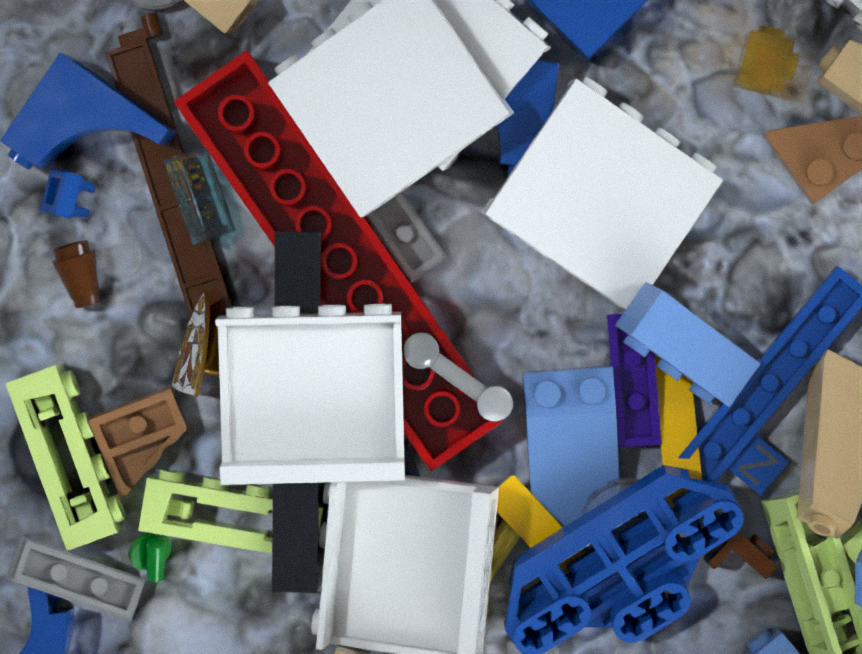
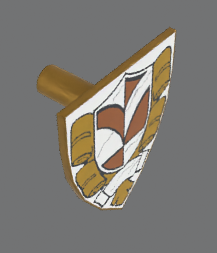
M205 291L195 306L187 325L172 380V387L175 391L195 397L199 396L203 374L219 377L218 327L209 325L208 292Z

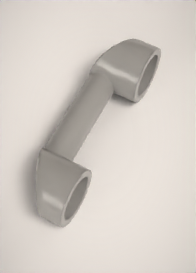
M418 332L406 340L403 354L410 366L417 369L428 367L475 400L479 414L484 419L498 422L509 416L513 408V399L504 387L499 385L486 387L440 354L437 340L428 333Z

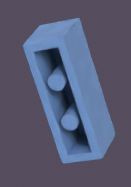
M645 282L615 324L617 328L628 335L623 341L627 346L643 357H646L649 351L661 359L656 367L676 381H679L683 375L693 382L688 390L709 405H711L714 399H717L730 407L760 365L758 361L666 292L648 282Z

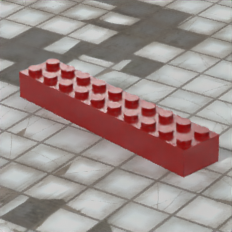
M246 50L173 102L274 247L276 231L322 232L321 305H346V313H362L366 304H392V312H401L404 434L432 472L504 422L505 419L498 422L484 419L479 414L475 400L429 367L417 369L410 366L405 360L403 347L406 340L418 332L428 333L437 340L440 354L476 379L364 217L360 218L269 85L266 75L252 55Z

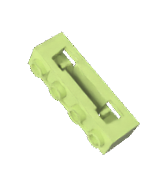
M59 364L5 383L66 550L75 549L121 531L123 529L121 521L126 519L125 511L117 494L111 496L106 479L111 478L102 453L97 455L90 439L94 437L88 422L90 416L86 411L80 412L75 396L80 395V389L72 370L65 371L63 364ZM52 394H55L59 407L55 405ZM33 398H34V400H35V402H36V405H37V408H38V410H39V413H38V414H37L36 408H35L34 403H33V400H32ZM61 413L63 419L59 420L82 486L83 488L89 487L90 492L70 499V501L67 494L71 493L72 489L49 426L42 427L40 422ZM92 498L97 508V512L94 511V508L92 506ZM72 507L75 508L79 522L76 520Z
M160 469L159 476L151 475L147 478L138 531L272 554V537L267 536L268 530L198 518L193 523L168 519L169 515L189 519L193 514L195 501L174 499L175 494L197 497V503L269 515L273 510L272 487L247 484L246 491L229 488V485H220V478L208 476L203 477V483L185 480L186 473L169 469ZM319 503L318 546L326 505Z
M799 489L761 501L808 654H862V607L854 603L855 583L840 537L836 539L831 536L822 541V538H819L818 534L812 531L807 523L797 519ZM849 609L851 616L848 614L843 615L842 610ZM852 619L857 634L848 632L846 624L851 622Z

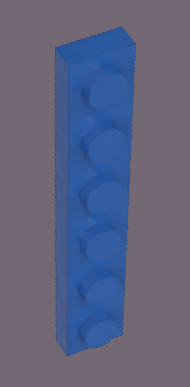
M836 266L757 360L760 363L759 367L731 406L728 407L721 403L697 431V435L678 458L689 459L699 447L702 480L715 483L862 308V285L842 268Z

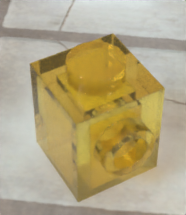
M759 26L758 31L751 30L745 35L733 87L773 97L780 95L785 79L792 80L797 67L799 54L792 53L795 41L784 38L785 31L768 26Z

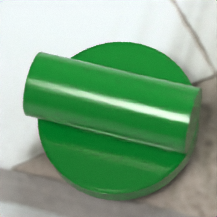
M147 532L139 536L129 548L128 557L136 569L147 571V579L149 581L160 582L164 579L165 561L171 554L172 544L165 535Z

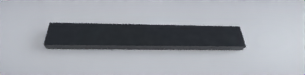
M275 232L274 307L300 306V314H318V306H321L322 232ZM319 483L273 484L272 592L317 593Z

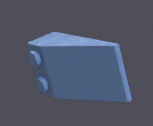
M610 365L522 372L530 493L562 527L567 526L620 492L613 367ZM622 525L612 531L618 541L622 540L619 536Z

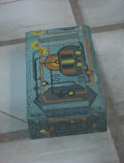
M206 148L164 160L193 245L236 231L211 156Z

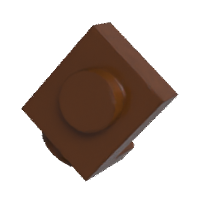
M740 532L708 551L709 553L703 559L713 569H716L733 550L765 579L778 567L769 559L774 551L755 534L748 540Z

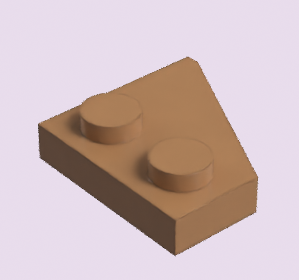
M861 116L774 129L762 135L811 204H814L862 170Z
M172 385L90 416L88 419L120 498L126 496L132 490V487L159 461L162 454L188 428L187 421Z

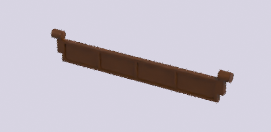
M157 12L140 17L143 28L118 36L121 47L107 51L105 54L116 88L177 131L148 39L163 35ZM131 132L189 316L191 318L203 292H208L210 308L209 325L218 327L216 326L215 319L218 316H226V308L233 307L211 236L198 239V241L193 239L203 236L197 235V237H192L193 234L199 233L188 223V206L190 208V204L199 202V199L193 200L192 203L189 201L188 206L187 203L183 205L173 180V174L176 172H171L169 169L171 162L177 164V160L186 158L178 133L176 134L169 146H163L140 134ZM186 159L178 161L181 171L185 169ZM174 175L183 201L185 198L181 186L188 200H190L189 195H192L190 196L192 197L191 199L198 197L197 192L191 187L186 189L182 183L180 186L177 175Z

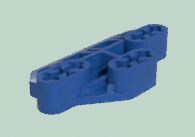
M662 465L513 559L509 579L511 591L504 621L506 633L521 653L543 654L581 631L584 627L613 628L620 640L627 643H637L682 617L690 607L691 597L687 586L700 556L733 537L740 531L743 525L744 516L734 492L727 484L690 478L688 469ZM680 488L687 489L671 499L675 506L671 508L665 497ZM721 508L724 513L719 514L716 510ZM645 511L647 515L619 531V536L622 540L618 541L612 531ZM700 517L704 524V528L702 529L698 522V518ZM683 532L685 537H681L678 533ZM592 544L594 548L566 565L569 573L565 574L559 564ZM537 577L540 578L541 581L521 593V587ZM648 598H649V601H650V604H651V607H652V608H650V609H649V606H648V603H647V600H646V599H648Z

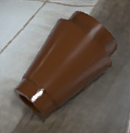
M77 241L53 249L56 259L52 263L71 300H73L75 308L100 302L95 249H90L88 241Z

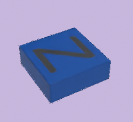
M755 435L727 469L761 496L789 461L759 436Z

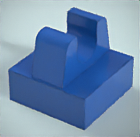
M51 168L40 211L69 219L72 217H87L90 210L77 205V195L81 191L95 193L96 187L94 184L82 179L81 175Z

